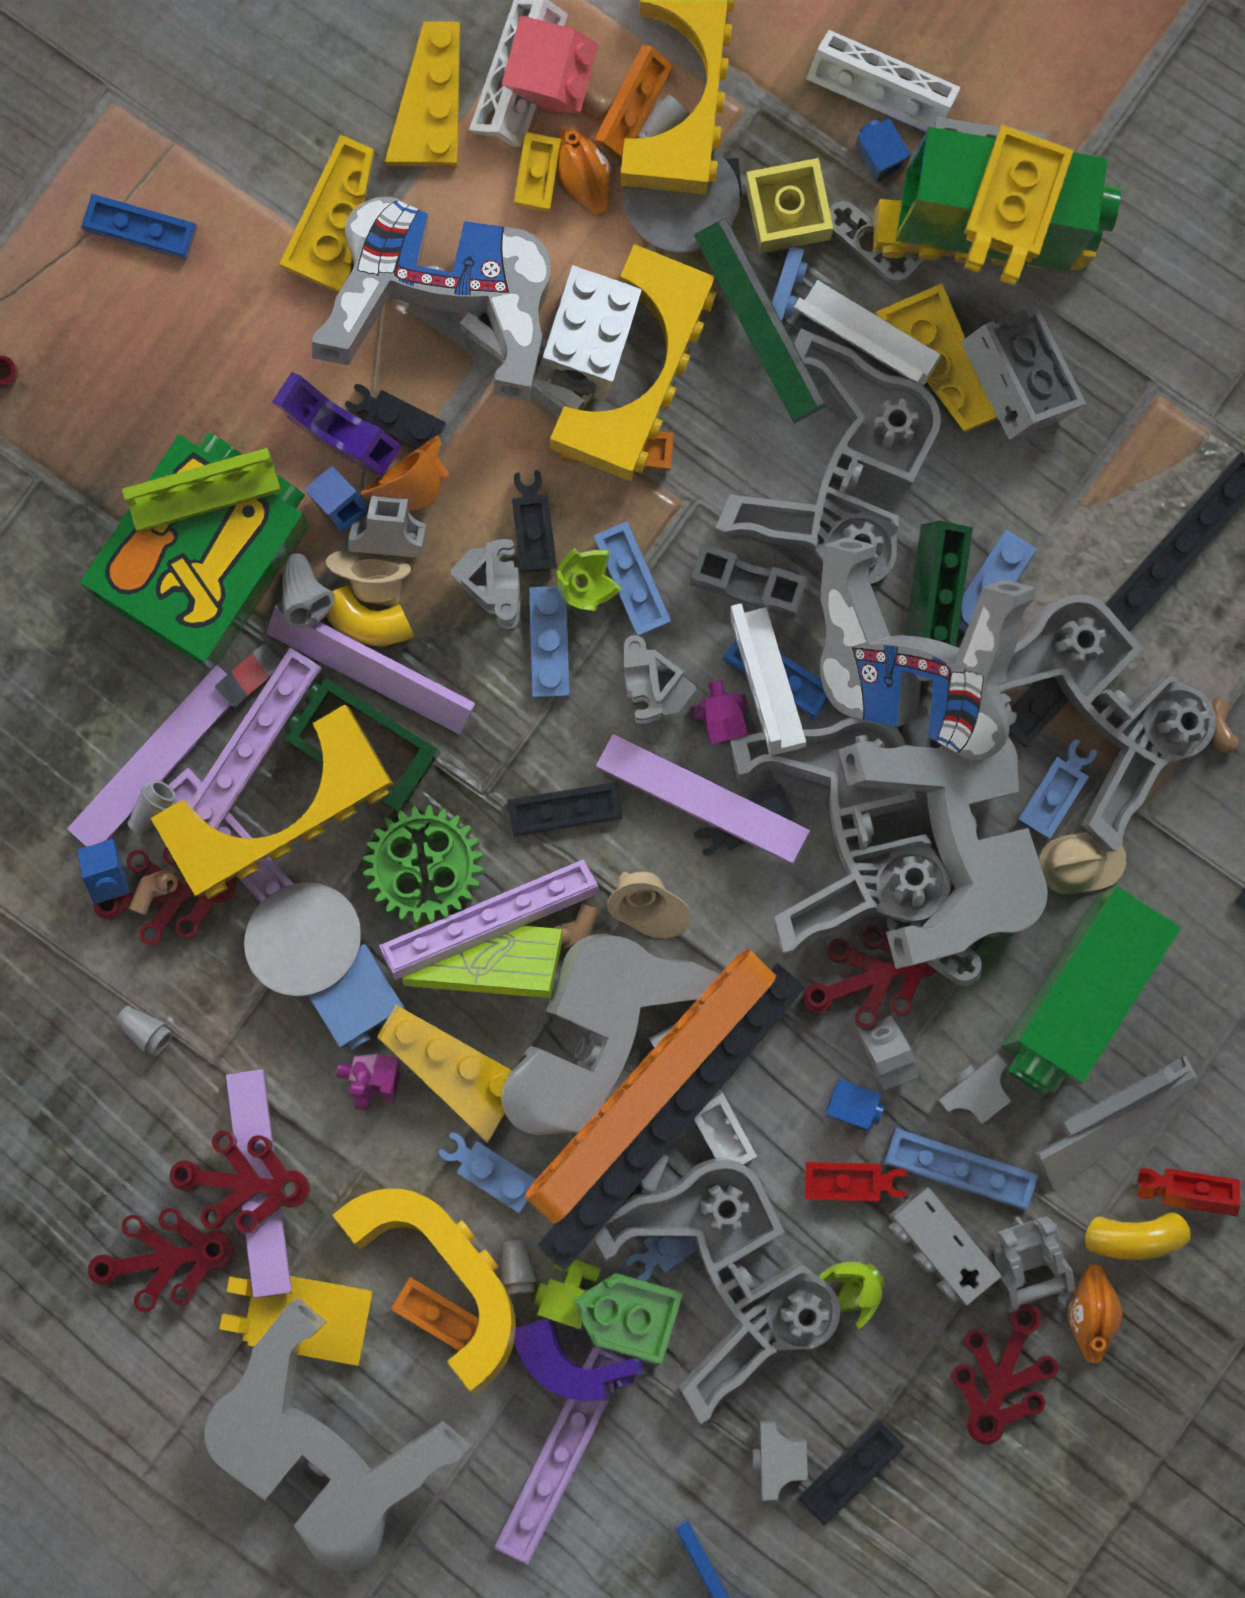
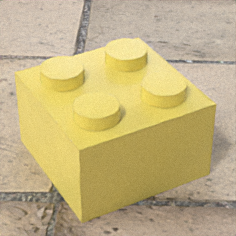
M819 158L747 172L745 186L759 253L831 240L833 224Z

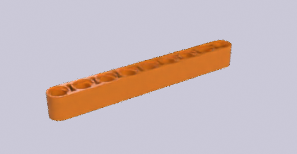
M746 949L738 954L527 1190L525 1198L552 1224L563 1219L774 982L776 975L750 949Z

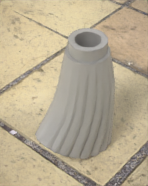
M292 554L286 559L282 577L284 620L293 628L310 627L317 624L329 613L335 601V594L317 582L311 566L304 555Z

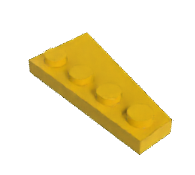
M423 22L385 158V166L458 167L460 22Z
M340 135L280 260V268L339 293L349 277L353 265V259L346 241L345 225L350 213L365 202L375 154L374 149Z
M943 283L875 312L879 318L942 356L926 382L964 433L998 419L961 344L965 336Z
M395 1005L377 1038L464 1120L477 1135L488 1143L505 1113L502 1106V1089L506 1078L512 1070Z

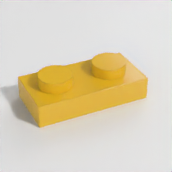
M525 132L512 206L549 212L561 139Z

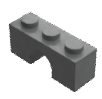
M702 543L690 577V585L760 609L766 607L769 612L794 620L808 578L773 566L772 569L757 567L737 558V554Z

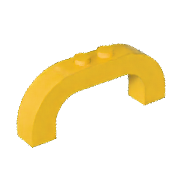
M403 1189L371 1191L351 1200L335 1212L332 1216L360 1250L390 1229L411 1228L421 1232L430 1240L472 1293L479 1309L477 1331L472 1340L447 1362L470 1392L476 1396L502 1371L511 1354L515 1339L516 1322L514 1308L506 1288L493 1272L499 1267L485 1249L480 1253L477 1252L470 1243L476 1237L462 1220L455 1224L438 1204L416 1192Z

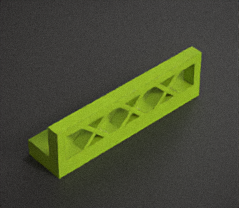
M268 448L122 489L124 499L130 507L135 529L138 533L282 492Z

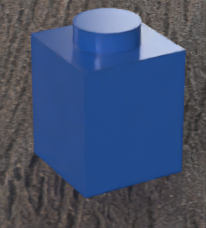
M890 118L880 123L878 120H873L859 130L860 134L857 135L855 146L876 183L908 166L911 154Z
M333 466L316 477L304 489L317 508L341 533L369 510L357 491Z
M113 839L78 850L82 878L94 904L130 893L125 866Z
M838 1079L824 1115L864 1130H869L871 1123L878 1125L885 1104L879 1102L881 1094Z

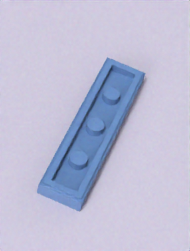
M897 1128L894 1130L884 1161L886 1165L903 1169L907 1172L1026 1211L1028 1210L1038 1178L1037 1174Z

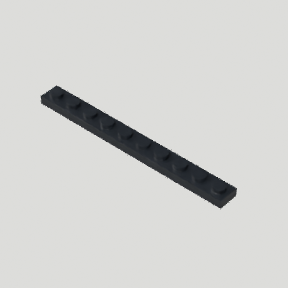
M1240 452L1234 457L1104 603L1129 632L1244 505L1245 453ZM1055 677L1033 682L1011 707V711L1016 713L1017 716L1015 723L1009 725V734L1023 747H1027L1068 702V698L1063 693Z
M779 963L775 964L771 969L776 978L766 992L570 1212L559 1222L555 1223L535 1247L560 1269L566 1271L806 988Z

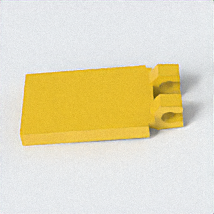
M1001 125L964 234H967L966 240L973 242L964 268L978 273L990 248L1009 255L1000 281L1015 285L1020 277L1024 262L1031 263L1032 258L1036 259L1040 253L1074 150Z
M290 1275L292 1293L255 1299L253 1298L251 1279L229 1277L226 1292L251 1296L247 1317L224 1313L221 1317L220 1330L244 1333L243 1341L248 1342L247 1346L255 1347L288 1304L299 1298L322 1317L326 1324L314 1336L302 1341L298 1355L359 1366L372 1300V1290Z

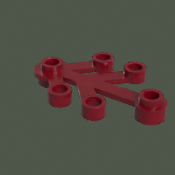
M166 846L163 851L164 860L171 866H178L175 861L173 862L169 859V850ZM134 850L127 856V866L135 873H143L147 876L163 870L151 862L149 856L141 850ZM136 855H142L145 859V863L141 868H134L132 865V859ZM235 877L225 882L227 886L225 891L210 899L206 895L201 896L190 914L178 919L175 928L179 936L191 939L198 934L199 924L213 904L226 902L235 894L237 888ZM178 880V887L173 893L153 898L150 905L163 902L164 904L152 921L140 928L139 938L144 944L149 946L157 945L162 940L163 930L185 899L196 897L188 883H182ZM135 892L113 898L114 908L111 911H104L101 906L102 902L93 903L94 911L102 919L115 920L123 914L125 909H129ZM185 921H192L194 924V930L190 934H183L181 931V925ZM150 927H154L157 930V937L153 941H147L144 936L145 931Z
M872 925L863 931L862 939L866 948L870 950L880 948L892 954L888 937L879 926ZM872 932L878 933L881 939L877 943H870L867 940L868 934ZM834 939L828 945L829 958L835 963L844 962L866 972L830 986L820 983L810 985L803 994V1004L810 1014L821 1016L830 1011L833 1001L872 987L864 1006L860 1007L855 1013V1023L858 1028L868 1031L877 1024L878 1010L893 978L907 973L900 993L893 995L890 1000L892 1014L897 1017H906L912 1010V999L921 979L933 975L937 970L927 963H918L896 969L894 961L888 964L851 949L848 942L844 939ZM840 945L846 949V953L843 956H835L832 953V949ZM821 992L824 994L825 999L821 1003H814L811 1000L812 994ZM899 999H903L908 1003V1007L903 1011H899L894 1007V1003ZM870 1013L873 1016V1021L869 1024L862 1023L859 1020L861 1014Z
M218 1131L212 1138V1147L216 1152L226 1156L239 1175L201 1170L198 1164L187 1160L175 1163L170 1170V1181L179 1190L193 1191L199 1185L235 1190L217 1206L210 1205L202 1210L200 1215L202 1224L212 1229L222 1227L229 1215L257 1193L272 1194L255 1210H244L236 1218V1226L241 1232L255 1233L260 1229L261 1223L282 1206L287 1208L299 1207L305 1203L310 1193V1184L306 1176L295 1170H287L272 1150L271 1140L262 1135L251 1137L247 1144V1150L251 1156L262 1159L274 1179L259 1177L237 1146L236 1136L228 1131ZM223 1136H228L229 1145L227 1148L222 1149L219 1144L220 1139ZM263 1140L265 1149L262 1153L258 1154L255 1151V1145L258 1141ZM186 1168L188 1178L186 1181L181 1182L178 1177L179 1172ZM289 1182H293L295 1191L292 1195L288 1196L285 1193V1186ZM215 1210L218 1213V1220L216 1223L211 1224L208 1216L211 1211ZM251 1215L254 1219V1224L251 1228L247 1229L244 1226V1219L246 1216Z
M167 1208L159 1215L158 1221L160 1226L167 1231L176 1230L195 1245L178 1248L145 1225V1221L141 1216L129 1215L122 1221L121 1228L123 1233L128 1237H137L157 1252L118 1260L111 1255H98L90 1261L88 1275L94 1283L106 1285L114 1282L119 1274L160 1267L147 1287L138 1291L134 1296L135 1307L141 1312H148L156 1307L158 1296L181 1263L197 1261L184 1282L176 1284L171 1290L173 1302L178 1305H186L194 1299L195 1289L209 1269L220 1268L230 1261L233 1254V1245L230 1238L220 1231L203 1233L183 1219L179 1210ZM168 1212H173L177 1216V1222L172 1227L167 1226L164 1222V1217ZM131 1219H136L140 1223V1229L136 1233H131L127 1228V1223ZM212 1242L220 1246V1253L216 1257H211L207 1253V1247ZM101 1262L109 1267V1273L105 1277H100L96 1272V1267ZM181 1286L189 1290V1298L186 1301H181L176 1296V1291ZM143 1293H147L152 1297V1304L148 1308L140 1305L139 1298Z
M1030 1304L1020 1305L1019 1310L1009 1314L1012 1331L998 1369L987 1347L988 1338L986 1334L979 1329H971L965 1334V1346L973 1351L990 1388L986 1403L984 1404L973 1383L975 1373L971 1367L965 1364L955 1366L951 1372V1378L954 1384L961 1388L971 1410V1414L967 1419V1430L971 1438L978 1443L992 1444L998 1441L1004 1433L1006 1424L1028 1414H1039L1045 1408L1046 1402L1043 1395L1036 1391H1029L1024 1394L1021 1402L1000 1410L1005 1395L1041 1378H1053L1058 1372L1057 1361L1045 1355L1039 1357L1034 1365L1013 1374L1027 1334L1036 1331L1041 1322L1039 1311ZM1022 1311H1027L1031 1317L1030 1322L1025 1326L1020 1325L1017 1321V1316ZM974 1333H979L983 1339L982 1344L977 1348L972 1347L969 1343V1338ZM1044 1360H1050L1053 1364V1370L1049 1374H1043L1040 1371V1364ZM960 1369H967L970 1373V1378L965 1383L958 1382L956 1374ZM1031 1396H1037L1040 1399V1406L1035 1410H1030L1027 1406V1400ZM983 1418H989L992 1421V1428L987 1432H982L978 1426L979 1421Z

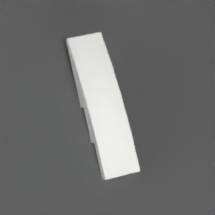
M675 1024L649 1038L653 1047L662 1040ZM719 1089L695 1117L694 1121L715 1159L725 1158L745 1164L756 1158L757 1155L725 1096Z

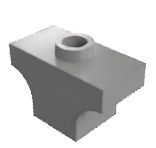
M372 496L368 513L352 524L348 540L349 551L422 558L427 523L417 521L411 516L408 509V499Z
M892 1015L877 1020L876 1026L871 1030L865 1031L857 1028L874 1074L883 1090L918 1077L912 1049Z
M996 1054L976 1070L971 1065L953 1078L957 1085L936 1102L945 1113L953 1109H962L968 1112L978 1125L983 1124L1011 1102L1000 1083L1001 1073L1007 1065Z
M774 1420L759 1421L760 1449H753V1472H760L762 1500H778V1494L786 1483L795 1480H808L807 1442L805 1439L785 1438L777 1431Z

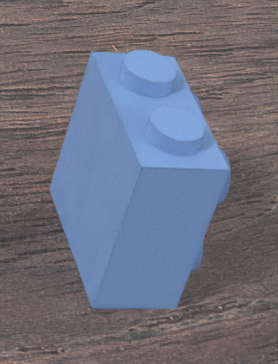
M366 944L359 947L352 966L339 981L323 991L308 995L341 1048L349 1045L351 1050L371 1039L368 1035L370 1031L378 1026L383 1027L395 1005L406 1010Z

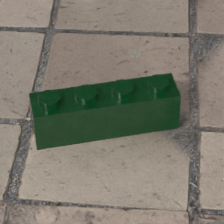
M941 520L921 524L905 636L929 638L956 647L973 527Z

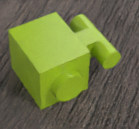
M575 1259L566 1270L568 1274L565 1282L550 1278L548 1285L540 1283L533 1303L540 1307L538 1315L581 1329L583 1322L572 1300L588 1291L579 1288L582 1277L597 1282L601 1268Z

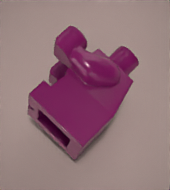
M722 680L709 682L708 686L711 697L703 698L698 705L690 706L692 719L704 720L708 742L714 744L748 736L742 713L743 710L748 708L746 695L733 692L725 693Z
M380 1054L354 1056L352 1065L339 1063L336 1077L349 1080V1094L351 1097H355V1109L368 1110L371 1096L374 1095L382 1097L385 1103L394 1104L402 1067L399 1058Z

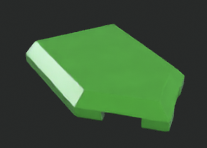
M615 1273L572 1301L595 1347L662 1365L683 1293Z

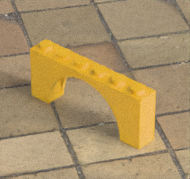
M640 0L639 16L666 23L682 33L691 42L704 65L707 83L699 104L682 123L656 136L624 139L620 186L707 195L708 182L716 183L718 161L711 160L712 148L719 149L721 126L714 125L716 114H723L725 92H718L719 80H727L729 58H722L723 46H730L732 24H725L726 13H734L735 0Z
M633 245L620 275V282L642 289L639 301L656 318L666 344L664 368L654 385L639 399L626 406L598 412L582 411L564 406L550 437V450L631 482L635 471L638 473L643 472L649 457V453L644 451L649 439L656 441L663 424V420L658 419L663 406L670 408L677 391V388L672 386L677 374L684 375L691 355L686 354L690 342L697 344L705 323L700 322V318L704 310L709 312L712 310L718 295V291L713 289L715 276L638 245Z
M343 705L313 723L323 752L322 780L318 793L309 809L287 829L261 838L233 837L210 826L197 814L189 801L186 800L177 802L151 818L195 896L201 897L206 895L208 899L215 897L227 889L225 882L237 875L240 880L251 876L260 870L257 864L270 857L272 861L280 859L292 851L290 844L303 838L304 842L316 838L324 832L322 826L333 819L336 820L337 824L357 813L354 808L355 806L366 800L371 805L389 794L386 788L393 785L348 706Z

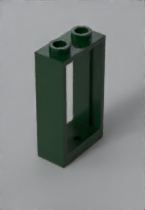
M325 678L321 685L315 683L305 699L309 703L301 716L296 713L285 729V732L289 734L286 738L287 743L323 766V752L301 738L330 694L334 695L419 749V752L392 794H388L379 800L380 803L396 813H399L400 810L403 811L440 754L438 748L329 679Z

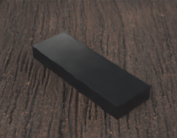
M617 782L507 800L513 837L623 819Z
M877 1418L797 1498L825 1526L905 1446Z

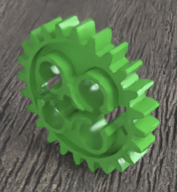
M428 805L425 815H420L417 807L413 806L411 817H406L400 810L397 823L386 818L385 822L388 830L386 832L380 829L374 830L379 842H367L368 849L374 855L363 856L364 863L373 866V868L367 869L363 873L365 879L375 880L367 887L370 893L380 892L375 899L378 906L389 902L386 908L389 916L400 910L399 918L401 922L404 923L409 915H413L416 926H419L423 916H428L429 922L433 923L436 921L437 914H441L443 918H448V910L451 908L457 912L462 911L461 899L473 902V897L468 891L469 888L480 889L481 887L480 883L473 876L484 875L483 867L474 863L482 861L484 857L482 852L473 851L480 845L478 838L467 839L472 833L471 827L468 825L459 829L461 823L460 816L457 815L448 821L446 809L443 808L437 817L434 816L432 806ZM430 823L429 827L425 830L428 842L431 843L436 838H445L449 841L448 847L441 852L432 851L428 847L427 842L423 843L426 859L429 864L427 866L431 887H434L435 896L442 904L428 900L417 908L423 899L419 889L409 894L401 893L398 890L400 883L406 879H413L417 881L420 889L424 888L423 877L419 869L420 858L416 844H413L412 834L405 827L419 832ZM403 843L412 846V851L407 857L398 858L393 855L395 847ZM443 873H449L455 877L453 884L446 888L435 885L436 878Z

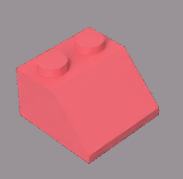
M520 16L502 86L548 113L581 112L598 43L575 29L527 16Z

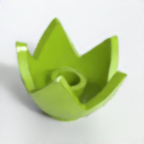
M573 548L561 561L556 574V584L561 597L566 603L577 609L596 611L597 605L610 600L621 591V587L605 575L610 556L608 550H592L580 553L576 548ZM576 577H577V578L579 579V581H580L581 588H579V587L576 585V582H575Z
M856 1261L842 1262L828 1268L818 1276L822 1281L842 1282L837 1294L840 1312L862 1309L860 1317L856 1322L858 1330L875 1314L883 1296L882 1289L885 1287V1283L880 1272L872 1264L866 1263L864 1265Z

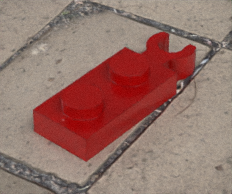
M805 1162L804 1199L880 1201V1190L886 1191L893 1197H904L907 1195V1191L895 1190L892 1186V1180L896 1176H907V1171L893 1169L886 1175H881V1164Z
M1140 1168L1137 1176V1182L1140 1183L1137 1196L1140 1198L1152 1199L1159 1196L1163 1197V1205L1238 1216L1241 1207L1239 1179L1165 1168L1164 1175H1159L1156 1171L1149 1168Z

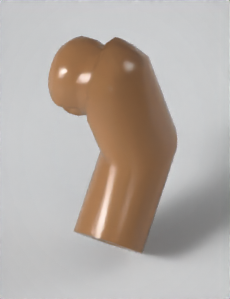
M590 76L581 111L594 118L601 119L606 117L613 100L593 91Z
M1214 699L1212 706L1216 716V727L1210 743L1217 751L1230 754L1239 745L1237 736L1233 735L1225 723L1231 704L1221 699Z
M161 870L144 876L138 884L129 909L146 915L153 898L173 893L177 889V877L174 873L167 870Z
M581 903L575 921L555 927L556 929H562L563 932L561 949H569L579 940L590 936L599 909Z

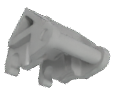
M500 539L485 543L486 548L470 549L451 569V575L462 585L463 591L488 614L497 615V622L502 629L512 630L519 623L520 579L518 567L514 568L513 561H500L503 557L511 558L515 555L513 541L510 539Z
M633 635L628 637L624 643V677L627 698H631L633 704L640 702L648 704L649 707L647 709L635 711L634 719L636 725H648L662 720L663 715L678 714L693 695L696 687L683 676L684 672L656 650H647L645 640L640 636Z
M1018 1216L1015 1217L1011 1228L998 1231L999 1241L992 1243L988 1255L993 1266L1002 1275L998 1282L1003 1290L1005 1302L1010 1312L1019 1310L1020 1305L1063 1291L1066 1294L1075 1292L1073 1270L1064 1259L1058 1226L1051 1219L1045 1216L1023 1223ZM1048 1265L1053 1274L1058 1273L1060 1277L1016 1290L1025 1283L1023 1271Z

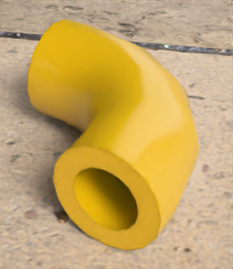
M345 586L332 591L335 594V601L325 617L336 631L363 645L376 647L404 642L415 637L400 604L381 611L371 610L361 605L355 597L351 586Z
M1171 1212L1152 1221L1138 1223L1120 1222L1099 1216L1093 1219L1087 1228L1085 1246L1088 1251L1119 1260H1146L1160 1258L1180 1250L1189 1243L1191 1233L1187 1222L1182 1216Z

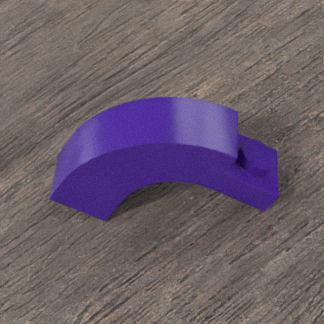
M294 372L290 373L272 401L274 405L287 414V418L316 440L353 463L383 477L402 448L398 442L381 428L347 412L323 395L301 375Z
M546 1319L515 1329L514 1341L526 1369L542 1386L560 1396L591 1402L611 1400L613 1397L609 1384L613 1383L615 1389H620L637 1384L635 1377L645 1375L642 1360L636 1358L590 1370L577 1366L564 1353L557 1327L553 1320Z

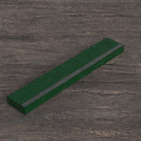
M726 217L693 234L793 423L795 424L827 407Z

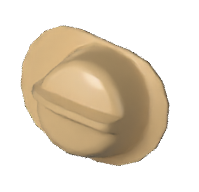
M344 550L335 552L326 559V566L332 573L350 580L357 599L375 605L396 606L400 600L402 579L411 572V567L406 562L387 559L372 553Z
M1087 832L1061 836L1050 841L1042 849L1039 862L1046 884L1051 890L1060 894H1077L1103 889L1115 884L1122 877L1126 868V853L1122 845L1116 851L1106 852Z
M644 871L630 874L623 872L619 877L617 889L612 892L608 899L607 909L612 917L653 938L668 939L676 937L686 931L691 922V912L687 904L679 897L667 891L661 879L653 873Z

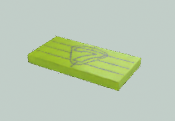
M422 918L419 926L415 924L414 930L431 924L429 919ZM521 926L402 977L403 985L550 998L563 940L562 929Z

